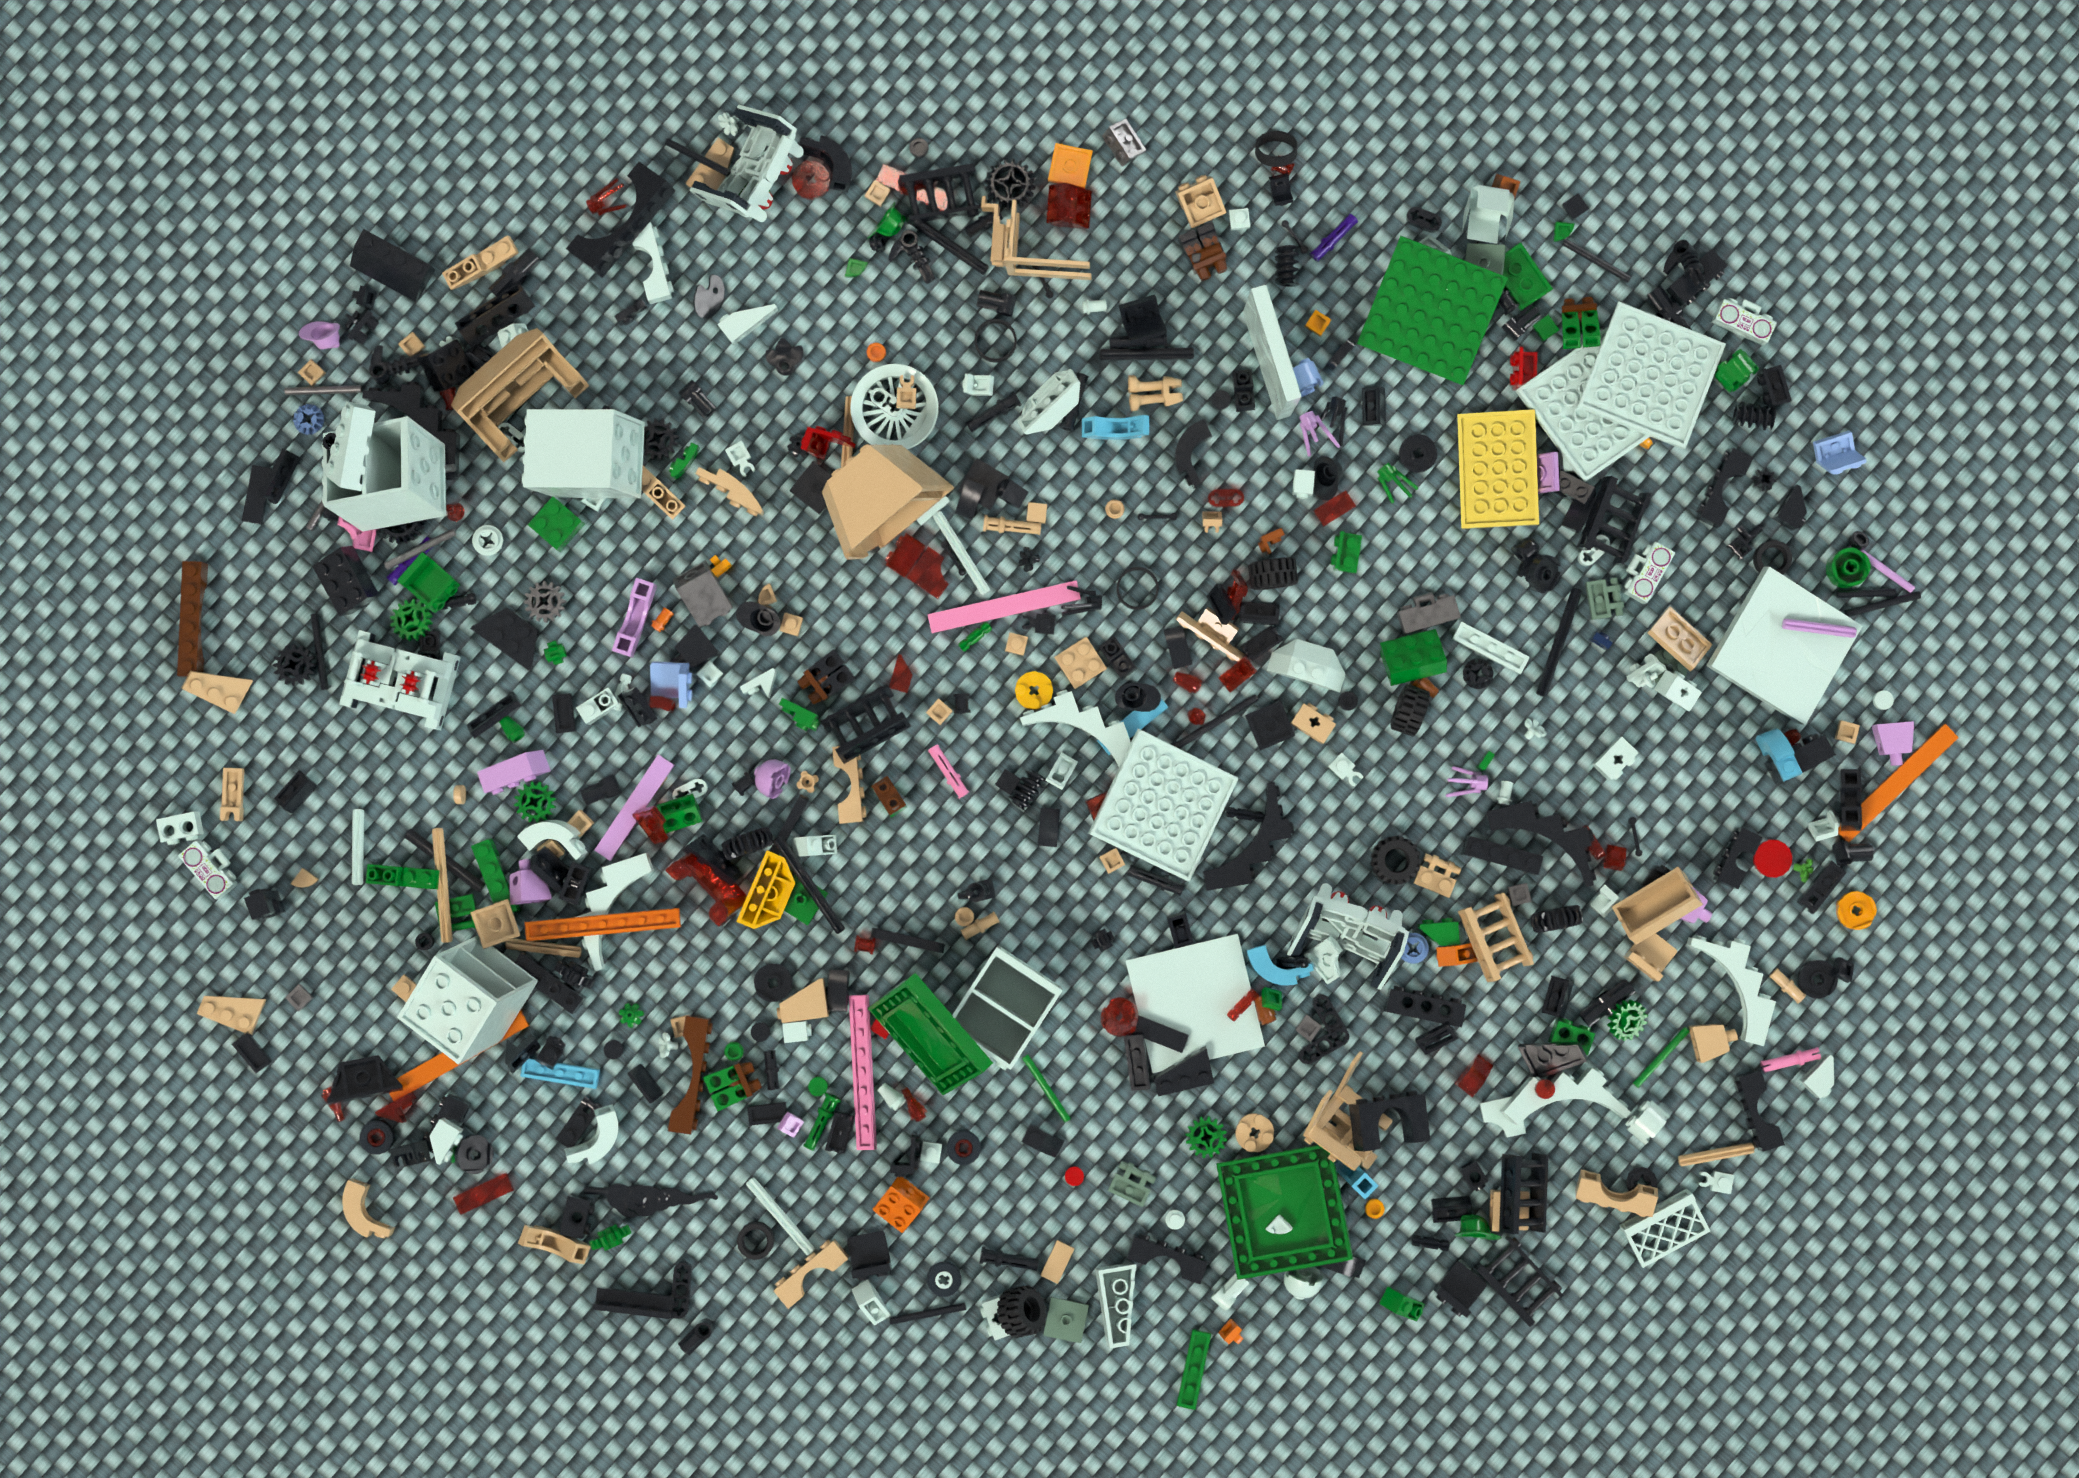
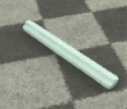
M941 511L933 515L934 520L981 595L988 593L990 588Z
M754 1177L746 1183L747 1187L806 1255H810L815 1250V1247Z

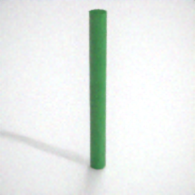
M1686 1027L1682 1028L1633 1082L1634 1086L1639 1088L1689 1034L1690 1031Z
M1028 1054L1022 1058L1064 1123L1070 1120V1116Z

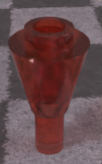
M453 502L446 505V516L449 520L459 521L463 518L465 510L460 503Z
M332 1086L324 1089V1093L321 1094V1097L324 1099L326 1103L327 1098L330 1096ZM341 1103L328 1105L334 1112L337 1122L345 1120L341 1110Z
M906 1087L901 1090L907 1101L911 1121L919 1122L926 1118L925 1114L928 1111L912 1096L909 1088Z

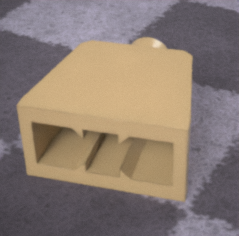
M1723 1024L1688 1026L1696 1060L1699 1063H1704L1729 1052L1728 1042L1738 1040L1736 1030L1725 1031Z

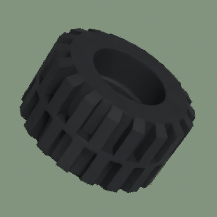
M1294 558L1267 559L1248 565L1250 586L1253 590L1283 588L1298 583L1296 559Z
M1406 684L1395 705L1390 723L1391 729L1414 737L1424 720L1430 701V692Z
M1401 836L1387 837L1379 841L1377 846L1373 848L1374 851L1370 857L1372 858L1370 864L1373 867V872L1385 883L1403 884L1409 882L1420 869L1421 859L1419 858L1420 852L1416 849L1417 846L1411 840ZM1399 849L1405 854L1406 865L1401 871L1393 872L1386 867L1385 856L1388 851Z
M1030 1285L1005 1290L1000 1295V1301L997 1302L998 1320L1001 1322V1327L1005 1329L1007 1335L1010 1334V1337L1020 1338L1037 1334L1043 1329L1047 1317L1045 1313L1046 1306L1044 1305V1299L1041 1298V1294L1039 1291H1036V1288Z

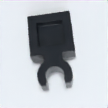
M641 299L614 317L621 326L623 324L628 325L634 321V317L637 316L636 314L647 309V306Z
M1037 614L1036 619L1029 615H1023V619H1028L1030 624L1028 626L1023 625L1022 629L1029 630L1034 627L1035 633L1054 635L1056 615Z

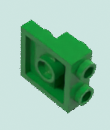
M781 698L779 703L782 706L781 710L794 716L793 721L797 722L795 726L805 731H808V729L816 731L820 725L818 719L820 716Z

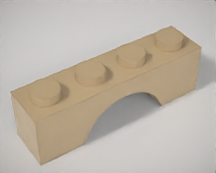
M840 746L832 747L834 766L843 769L851 781V791L848 797L838 804L839 824L864 822L863 818L867 817L866 806H862L861 799L865 798L864 787H860V779H863L862 768L858 767V760H861V755L843 764L835 750Z
M1581 1170L1575 1189V1197L1585 1203L1592 1202L1601 1207L1616 1208L1621 1212L1629 1211L1641 1217H1653L1658 1200V1188L1638 1184L1629 1192L1616 1193L1604 1186L1600 1174Z
M828 1239L820 1246L822 1250L817 1254L812 1252L805 1258V1264L802 1266L798 1264L790 1271L791 1275L787 1279L782 1277L775 1283L777 1287L774 1289V1292L788 1309L804 1296L803 1279L810 1270L826 1268L835 1271L848 1260L849 1255L835 1239L831 1242Z

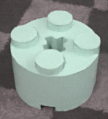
M1648 1100L1644 1101L1637 1109L1639 1114L1631 1116L1625 1123L1628 1126L1627 1130L1644 1145L1648 1143L1646 1139L1649 1137L1653 1138L1667 1121L1664 1118H1670V1115L1652 1100L1650 1102Z

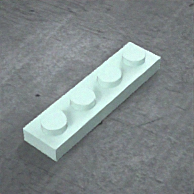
M1460 622L1452 640L1518 674L1522 673L1530 658L1463 622Z

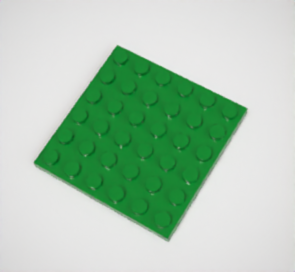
M1400 235L1357 344L1464 385L1508 277Z

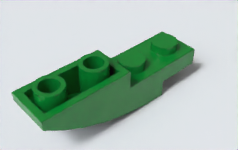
M367 864L366 883L438 890L440 870Z

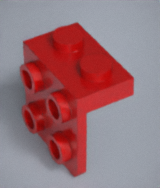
M1518 347L1513 355L1510 356V366H1513V374H1510V385H1513L1512 391H1516L1537 376V352H1523V347Z
M815 426V428L807 427L805 436H803L801 441L802 450L823 460L825 459L830 442L855 448L856 445L851 442L850 437L844 436L843 433L836 430L829 432L826 431V428Z

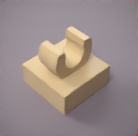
M1202 511V523L1206 533H1208L1210 526L1215 527L1216 533L1219 532V526H1222V512Z

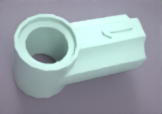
M1235 1272L1224 1285L1216 1289L1211 1299L1226 1311L1233 1305L1236 1297L1249 1284V1281L1247 1279L1237 1280Z

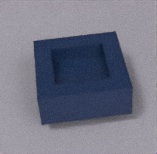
M1595 632L1589 639L1603 650L1609 649L1613 643L1609 640L1610 637L1603 632Z

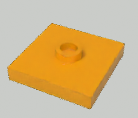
M1055 143L1048 182L1085 189L1093 150Z

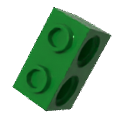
M693 793L656 805L658 817L665 833L702 822L700 808Z
M1564 1018L1561 1021L1555 1020L1548 1042H1577V1037L1580 1034H1584L1586 1040L1581 1046L1586 1055H1588L1595 1037V1033L1590 1032L1591 1028L1581 1024L1579 1028L1572 1026L1573 1021ZM1565 1027L1567 1029V1035L1564 1038H1561L1559 1036V1030Z

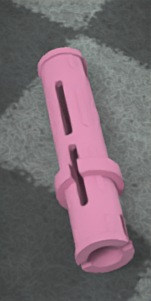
M937 744L930 748L928 752L948 780L947 784L951 785L958 795V798L960 799L968 794L969 791L961 781L960 774L955 772L939 745Z
M1818 1047L1760 1061L1761 1067L1769 1065L1762 1068L1763 1073L1797 1064L1801 1066L1809 1061L1820 1060L1821 1054L1812 1055L1820 1052Z

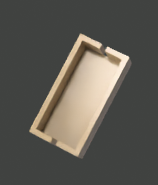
M1676 867L1612 906V909L1622 923L1621 925L1629 939L1637 945L1702 906L1703 903L1693 889L1686 874L1679 867Z

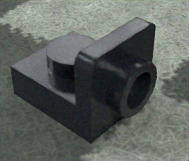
M1288 173L1269 177L1271 197L1275 206H1284L1294 202Z
M549 1035L544 1047L536 1058V1062L553 1070L564 1053L566 1044L560 1038Z

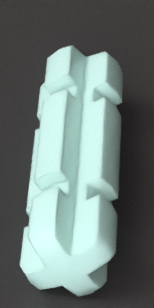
M622 674L619 681L621 682L620 684L618 683L614 695L619 704L613 708L614 710L621 711L623 704L617 695L628 690V684L632 680L630 675Z

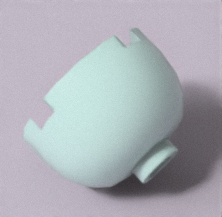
M1315 1267L1286 1271L1284 1274V1284L1289 1293L1296 1299L1302 1300L1313 1297L1319 1292L1324 1276L1319 1275L1320 1270Z

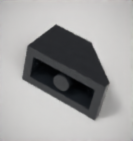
M1797 484L1791 488L1772 518L1791 531L1797 528L1800 529L1806 521L1804 516L1807 511L1801 486Z
M1030 1123L1021 1142L1056 1158L1064 1140Z

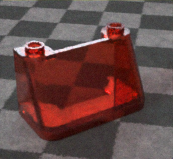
M691 852L689 854L686 853L673 862L665 871L675 880H683L687 876L693 877L716 901L709 910L711 920L718 927L724 926L742 909L747 895L736 883L730 886L715 875L709 865L705 863L700 864L696 861L698 857Z

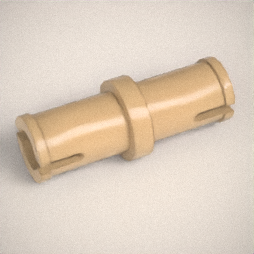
M992 912L980 920L976 919L975 923L960 931L965 940H968L980 932L984 933L985 929L999 923L995 912Z
M1778 968L1769 975L1781 987V990L1789 994L1797 1004L1806 997V994L1794 984V981L1792 979L1789 980Z

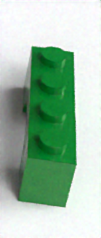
M487 839L472 845L471 848L493 904L506 899L510 903V886L503 873L500 855L494 840ZM519 904L510 905L513 913L521 910Z

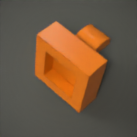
M1232 1319L1218 1332L1228 1344L1233 1340L1240 1344L1244 1339L1239 1334L1242 1329Z

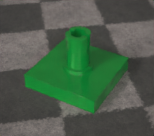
M794 875L793 878L796 884L784 911L808 926L819 908L798 877ZM817 886L826 899L829 893Z

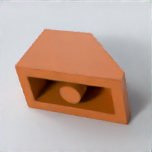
M1471 943L1436 948L1439 967L1478 962Z

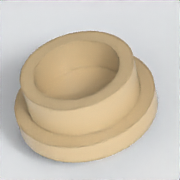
M1116 499L1109 501L1105 508L1106 514L1113 519L1120 518L1124 513L1123 503Z

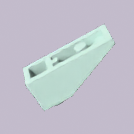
M775 304L734 312L730 315L726 314L719 320L720 323L717 325L734 346L778 312Z

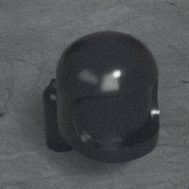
M1524 538L1519 545H1514L1511 548L1515 556L1521 561L1516 571L1519 577H1525L1533 563L1532 560L1539 553V544L1533 538Z

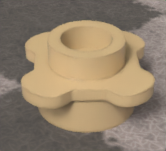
M803 771L799 782H797V787L812 793L819 778L817 775L812 776L807 771Z

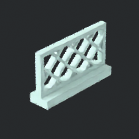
M1687 1188L1657 1204L1653 1217L1636 1215L1619 1225L1642 1268L1710 1232L1695 1202L1696 1199L1693 1193ZM1692 1204L1694 1208L1692 1216L1684 1215L1685 1207ZM1672 1214L1677 1216L1674 1226L1666 1223L1668 1216ZM1682 1217L1690 1219L1687 1229L1679 1227ZM1694 1221L1701 1222L1703 1229L1698 1232L1691 1231ZM1651 1225H1661L1658 1235L1649 1233ZM1665 1226L1673 1228L1670 1238L1662 1236ZM1677 1230L1686 1232L1684 1239L1681 1241L1674 1240ZM1637 1233L1644 1234L1641 1244L1635 1243L1631 1236ZM1647 1236L1656 1238L1654 1247L1645 1245ZM1660 1239L1669 1241L1667 1248L1664 1250L1657 1249ZM1643 1248L1652 1251L1650 1258L1644 1261L1641 1257Z

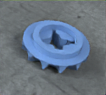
M306 404L299 406L298 410L294 412L293 422L299 432L311 435L317 433L322 428L324 415L317 406ZM304 413L308 416L313 415L311 418L313 425L308 422L303 423L305 420Z
M1409 933L1407 942L1412 945L1419 942L1416 946L1419 954L1413 951L1407 954L1410 948L1406 943L1401 958L1411 964L1419 963L1428 954V943L1422 935Z

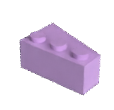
M539 750L525 752L480 770L477 774L484 793L492 792L493 795L504 792L503 788L509 787L511 789L520 785V782L532 781L537 776L551 772L544 751Z

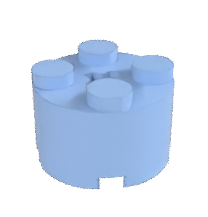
M1309 358L1300 361V365L1293 367L1301 397L1314 392V387L1317 384L1321 387L1324 383L1315 363L1310 361Z

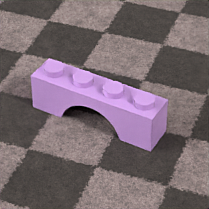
M639 578L635 579L630 594L628 611L623 625L617 633L612 648L613 652L631 658L634 657L657 589L656 584Z

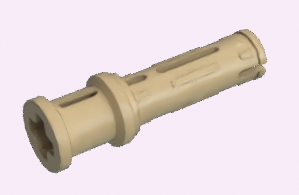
M984 515L983 531L992 530L999 533L1011 531L1040 535L1041 523L1005 520L1004 516L995 518Z

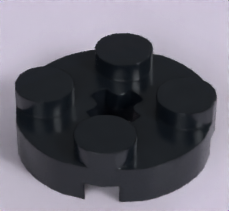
M1421 434L1408 437L1399 447V462L1406 470L1412 473L1427 471L1434 465L1437 459V449L1434 442L1429 437ZM1420 449L1423 457L1416 459L1413 451Z
M1538 554L1525 575V579L1529 582L1531 589L1539 593L1553 590L1560 579L1561 572H1558L1560 562L1553 556Z
M1822 960L1807 961L1798 972L1797 985L1808 997L1820 999L1834 992L1837 987L1838 978L1833 976L1834 968L1828 962ZM1820 974L1822 982L1814 984L1813 977Z
M768 964L761 967L755 974L754 987L757 995L763 1000L777 1002L789 995L792 989L793 978L789 970L783 965ZM777 978L778 986L771 988L768 980Z
M468 1135L462 1138L455 1149L456 1166L469 1174L482 1173L483 1169L491 1164L494 1151L491 1143L485 1137ZM475 1149V1152H478V1155L474 1156V1159L472 1160L470 1154Z

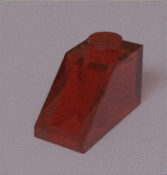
M1477 1054L1454 1084L1473 1098L1485 1083L1493 1065Z

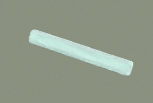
M354 809L352 820V884L362 885L364 810Z

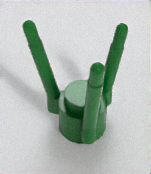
M1387 463L1377 471L1380 475L1377 479L1382 484L1391 503H1394V500L1385 481L1389 483L1393 480L1409 498H1412V494L1397 479V475L1415 490H1418V486L1399 472L1394 465L1391 466Z

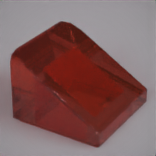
M1608 844L1603 867L1622 871L1626 864L1627 848Z

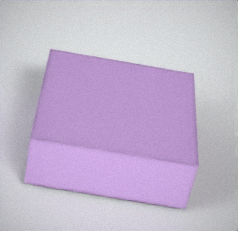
M787 1111L777 1128L794 1138L804 1121Z

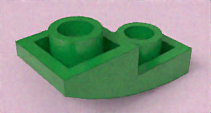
M690 443V446H686L683 453L685 459L677 458L676 462L673 461L671 463L669 472L673 479H678L691 466L700 450L698 445Z

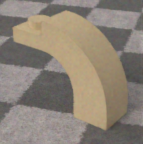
M354 1178L349 1179L346 1183L342 1199L343 1211L348 1223L356 1232L364 1237L371 1236L373 1232H375V1236L380 1238L391 1236L395 1227L373 1219L366 1210L365 1198L370 1184Z
M524 1225L518 1244L521 1246L545 1250L569 1262L585 1264L591 1248L590 1245L575 1237L561 1235L559 1231L538 1225Z

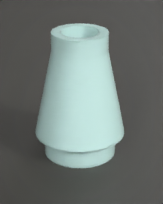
M884 1083L878 1089V1092L882 1095L890 1109L893 1108L897 1111L906 1102L904 1095L890 1087L887 1083Z

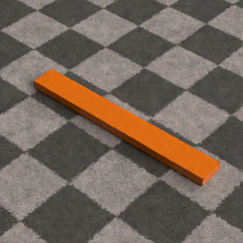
M1943 724L1903 762V765H1900L1861 802V831L1959 738L1946 724ZM1841 822L1840 827H1838V834L1847 842H1850L1861 832L1841 831Z
M680 908L530 921L524 922L526 941L678 928L681 927Z
M521 1010L500 1042L530 1026ZM442 1052L396 1078L402 1084L403 1090L389 1094L393 1102L459 1065Z

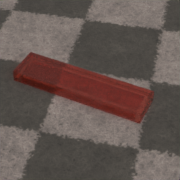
M883 164L876 181L908 196L907 189L904 187L899 188L898 185L899 176L906 173ZM923 184L916 185L914 189L917 201L929 205L926 187ZM933 186L938 210H947L949 205L946 191Z

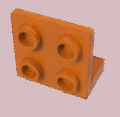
M897 1177L874 1206L873 1211L903 1233L920 1213L930 1197L904 1177Z

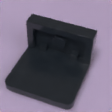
M1155 294L1118 305L1122 324L1130 343H1140L1167 333Z
M913 1132L911 1135L910 1163L892 1162L890 1165V1173H894L895 1177H906L907 1174H914L915 1169L919 1168V1156H916V1150L920 1148V1137L917 1136V1132Z
M884 1231L851 1236L847 1239L853 1279L857 1278L858 1281L869 1279L870 1275L876 1274L877 1277L888 1275L892 1265Z
M1457 1261L1433 1290L1438 1294L1436 1298L1444 1305L1448 1302L1453 1306L1451 1310L1459 1317L1463 1315L1467 1318L1471 1313L1469 1308L1487 1285L1465 1265Z

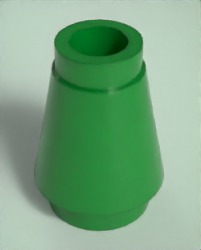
M508 715L499 721L509 741L516 743L525 736L524 728Z

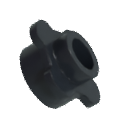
M874 233L869 239L871 249L876 252H884L885 238L882 234Z

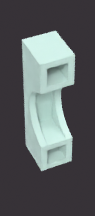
M651 222L648 223L632 243L636 250L648 253L653 259V271L643 284L648 302L654 304L672 299L671 293L674 292L672 282L667 280L666 275L669 274L667 264L662 261L661 256H664L662 245H658L656 239L659 238L657 226L653 227Z

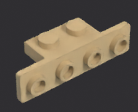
M1207 607L1198 622L1182 611L1176 618L1182 627L1189 628L1195 632L1198 638L1210 642L1214 649L1226 653L1230 660L1240 662L1245 655L1229 644L1239 628L1231 622L1227 625H1222L1216 613L1209 607Z

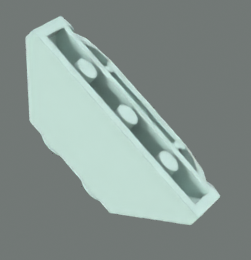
M1072 369L1054 373L1027 400L1022 414L1017 420L1025 434L1052 429L1078 404L1080 381Z
M1295 639L1272 652L1267 667L1269 672L1339 693L1345 678V672L1333 649Z

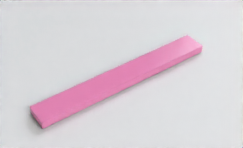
M1077 580L927 614L931 632L937 633L1081 600L1079 592L1067 589V586L1078 588Z
M869 995L849 996L857 1150L877 1149L870 1011L868 1010Z

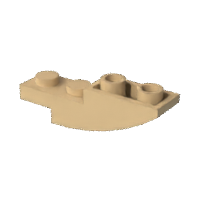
M507 235L480 253L470 255L442 274L449 288L454 290L506 264L505 261L519 252L511 237Z
M643 466L641 490L673 520L686 506Z
M698 467L695 473L699 477L698 480L706 485H709V483L717 485L715 489L723 493L729 491L727 499L730 500L729 504L737 508L743 506L747 508L746 512L757 517L758 514L763 516L764 511L760 504L740 481L720 468L715 475Z

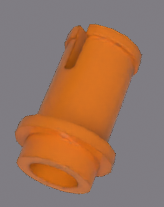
M664 607L655 621H651V627L658 632L664 631L665 625L674 614Z

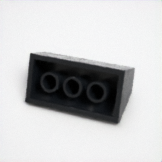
M363 229L354 245L350 267L416 303L435 271L428 263Z

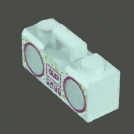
M1732 298L1723 299L1720 302L1711 323L1762 346L1768 343L1777 322L1773 321V317L1770 315H1760L1761 306L1746 299L1742 301L1741 305H1738V301ZM1744 308L1753 311L1754 314L1751 313V312H1749V311L1744 310Z
M1653 542L1651 545L1647 544L1642 553L1645 555L1644 557L1635 554L1626 570L1633 577L1627 579L1624 585L1626 588L1624 594L1642 604L1648 603L1675 555V552L1657 542ZM1639 562L1643 563L1639 571H1635Z
M195 841L180 853L178 857L214 899H222L238 885L235 881L236 876L230 870H224L231 862L219 849L211 853L210 850L212 849L205 841ZM215 857L222 864L221 866L214 860Z

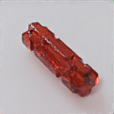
M1251 989L1247 996H1244L1234 1006V1009L1227 1013V1016L1233 1022L1239 1018L1238 1015L1242 1014L1252 1004L1251 1002L1259 997V994L1254 989Z

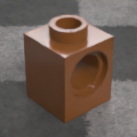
M1496 173L1492 187L1509 190L1515 199L1521 181Z

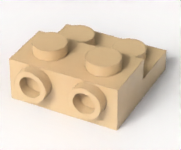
M1206 174L1195 179L1196 182L1189 185V182L1178 186L1179 190L1175 191L1191 228L1227 213L1213 177H1207Z

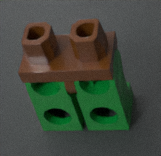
M1584 297L1582 304L1575 305V300L1572 298L1564 300V305L1562 306L1563 349L1580 348V328H1582L1583 348L1600 346L1601 335L1597 303H1594L1592 297Z
M888 776L871 786L891 818L908 808Z
M751 1061L743 1064L740 1062L703 1077L709 1093L728 1086V1088L711 1095L717 1112L754 1095V1092L762 1088L758 1078L750 1082L747 1079L746 1075L755 1071Z

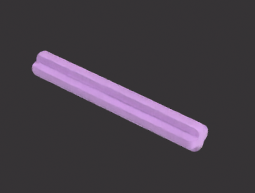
M1783 619L1782 628L1788 630L1850 638L1856 637L1857 632L1855 627L1794 619Z

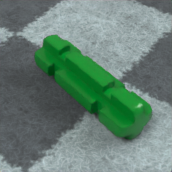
M984 622L980 625L979 629L977 628L966 637L967 639L959 642L958 646L965 652L970 648V645L973 646L984 637L985 633H989L992 630L988 622Z

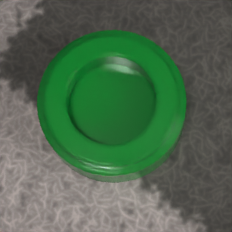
M814 1077L809 1082L808 1089L812 1095L822 1096L828 1089V1083L823 1077Z

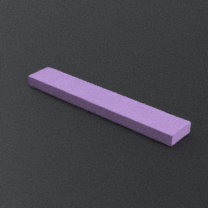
M657 755L595 848L596 852L609 861L613 859L675 766L673 763L661 755Z

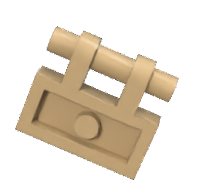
M1425 853L1423 860L1429 862L1427 868L1420 866L1413 884L1450 898L1457 881L1450 878L1452 872L1459 875L1461 867L1456 866L1454 862L1441 860L1437 855L1433 854L1432 856ZM1435 866L1445 869L1444 874L1434 871Z

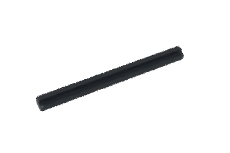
M1578 588L1571 589L1536 694L1539 696H1547L1582 594V590Z
M782 836L775 838L773 843L786 859L835 933L839 934L844 931V925Z

